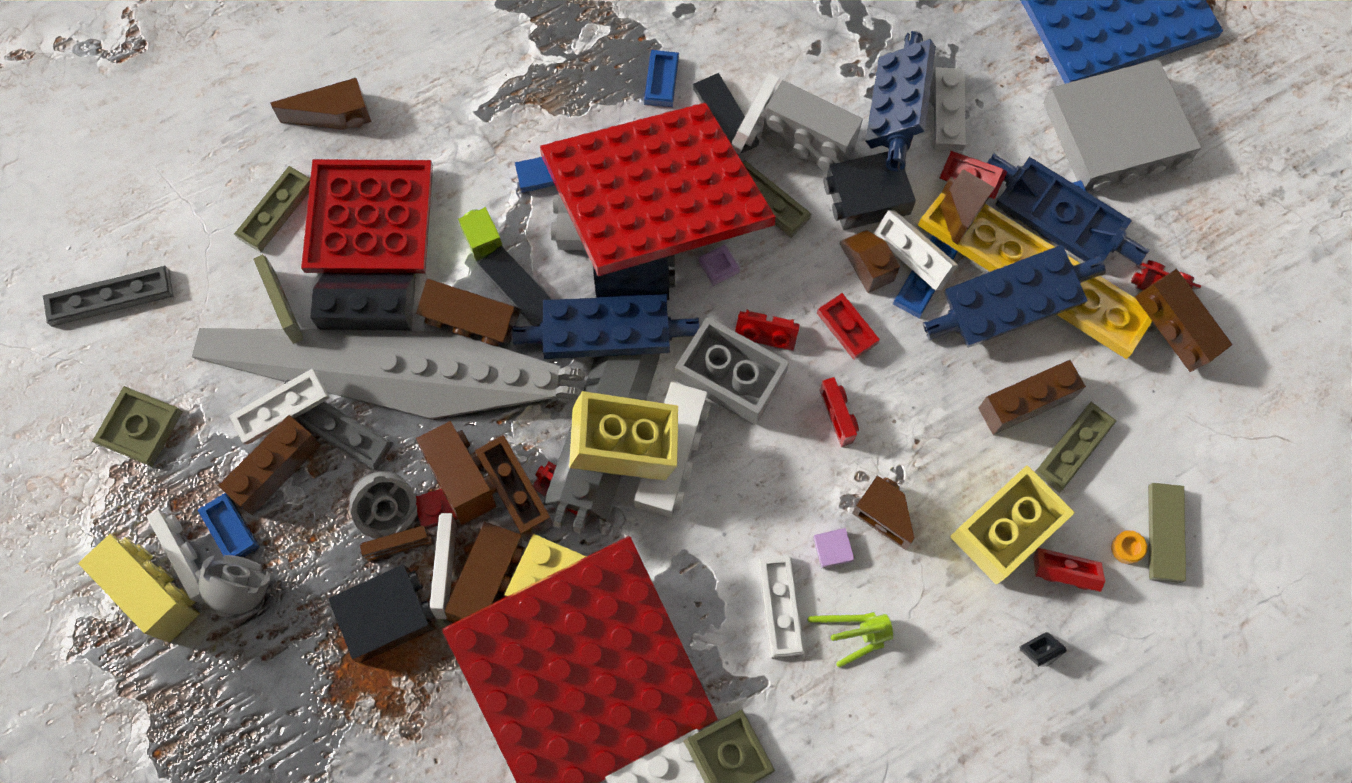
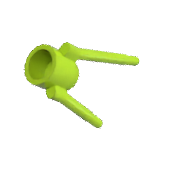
M874 612L862 615H820L807 618V621L810 623L863 622L860 623V628L831 635L830 639L832 641L862 636L865 643L870 642L869 645L839 660L836 663L837 667L851 663L874 650L884 648V642L893 640L894 637L892 624L887 614L876 616Z

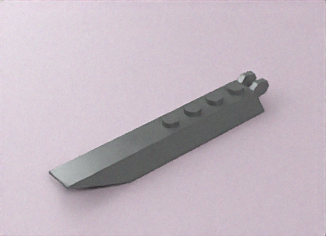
M660 354L595 357L583 391L646 401ZM571 424L543 505L559 504L553 527L560 529L565 523L568 509L578 511L573 524V532L581 534L588 514L591 515L592 513L602 521L607 522L622 475L569 468Z

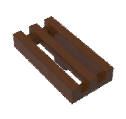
M423 526L363 542L360 544L362 556L368 562L431 545L432 540L428 530Z

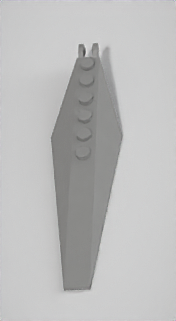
M199 328L192 354L194 359L286 382V380L291 381L310 369H315L329 394L430 420L547 399L577 400L582 391L576 387L560 386L561 380L583 381L585 378V372L580 369L561 368V366L450 331L300 329L303 334V340L293 344L283 329Z

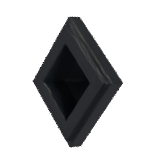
M1048 632L1019 647L1020 651L1038 667L1051 665L1067 652L1066 647Z

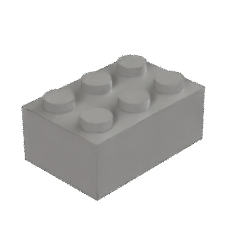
M782 80L766 106L762 138L770 145L784 148L792 152L798 159H806L818 165L823 171L828 172L829 165L849 160L855 149L863 118Z
M706 317L675 366V381L684 386L706 391L709 400L756 425L786 376L789 361L713 319Z

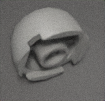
M389 471L374 472L364 476L354 486L350 494L349 511L355 526L364 535L377 539L405 531L412 524L417 514L416 496L412 487L401 476Z
M225 555L223 561H214L215 556L208 557L203 561L198 591L203 602L213 609L216 614L223 617L243 614L254 609L264 598L270 582V574L268 571L266 575L261 573V565L257 562L233 555Z

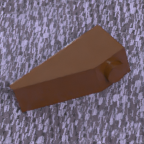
M357 78L270 102L280 123L345 130L359 128L363 124L372 122Z

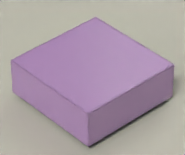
M726 245L699 257V263L713 286L740 272L739 266Z
M846 528L814 535L813 539L821 569L853 562L854 557Z

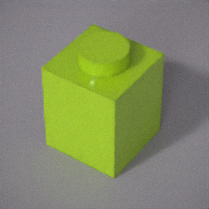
M486 207L480 210H470L463 217L458 218L462 233L476 261L487 257L502 246L500 236Z

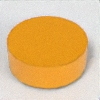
M1127 530L1121 532L1113 539L1111 550L1114 557L1121 563L1135 564L1145 557L1147 543L1138 532Z

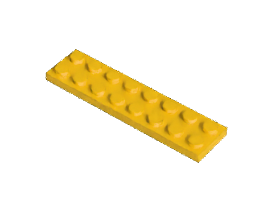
M943 193L937 197L918 223L919 227L989 272L1054 248L1051 244L987 204L982 208L957 245L951 239L940 208L946 196ZM1068 256L1072 265L1075 266L1080 264L1078 261ZM1098 276L1080 283L1088 301L1083 305L1056 315L1127 360L1152 323V320L1135 297L1103 277Z

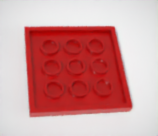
M312 159L301 264L303 272L426 274L433 176L432 161Z

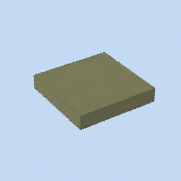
M123 386L92 442L144 465L153 467L183 411L175 406Z
M742 709L683 741L705 783H756L775 772L772 763Z

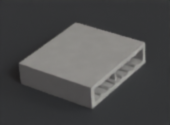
M1159 59L1051 87L1043 102L1077 181H1082L1086 191L1091 189L1100 191L1120 181L1123 184L1129 183L1139 176L1146 174L1155 176L1171 167H1176L1177 169L1184 168L1193 162V158L1201 149L1200 143Z

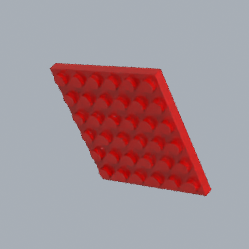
M706 103L695 104L682 109L540 145L541 157L598 276L775 226L776 217Z
M630 536L442 629L516 783H600L606 779V776L695 729L700 730L718 720Z

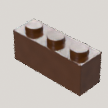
M1177 268L1134 296L1189 372L1210 363L1233 345Z
M427 278L416 314L425 317L424 323L442 328L443 323L454 326L453 333L469 338L472 333L483 336L481 342L499 347L500 342H511L512 332H514L512 327L516 326L521 308Z
M1067 360L987 396L978 409L990 431L995 435L1075 399L1086 386L1071 360Z
M288 415L218 487L241 508L253 515L306 462L321 444L295 419Z
M451 421L416 438L427 464L461 525L497 507L492 496L497 493V490L489 475L485 477L481 475L480 471L484 468L476 452L469 454L467 448L471 446L463 430L457 432Z
M502 435L475 450L524 541L526 542L531 539L533 534L538 535L553 526L551 517L505 436Z
M484 521L444 611L447 621L455 623L499 601L501 595L505 594L512 579L510 573L513 566L519 565L526 549L522 546L521 534Z

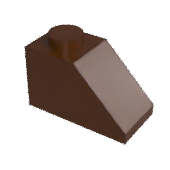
M964 169L956 179L950 177L941 192L946 196L940 208L951 239L957 245L985 206L995 188Z
M868 230L840 241V246L867 293L895 281L900 265L886 241Z
M877 475L854 508L852 514L906 550L915 538L905 493L900 491L899 485L887 477L882 479Z

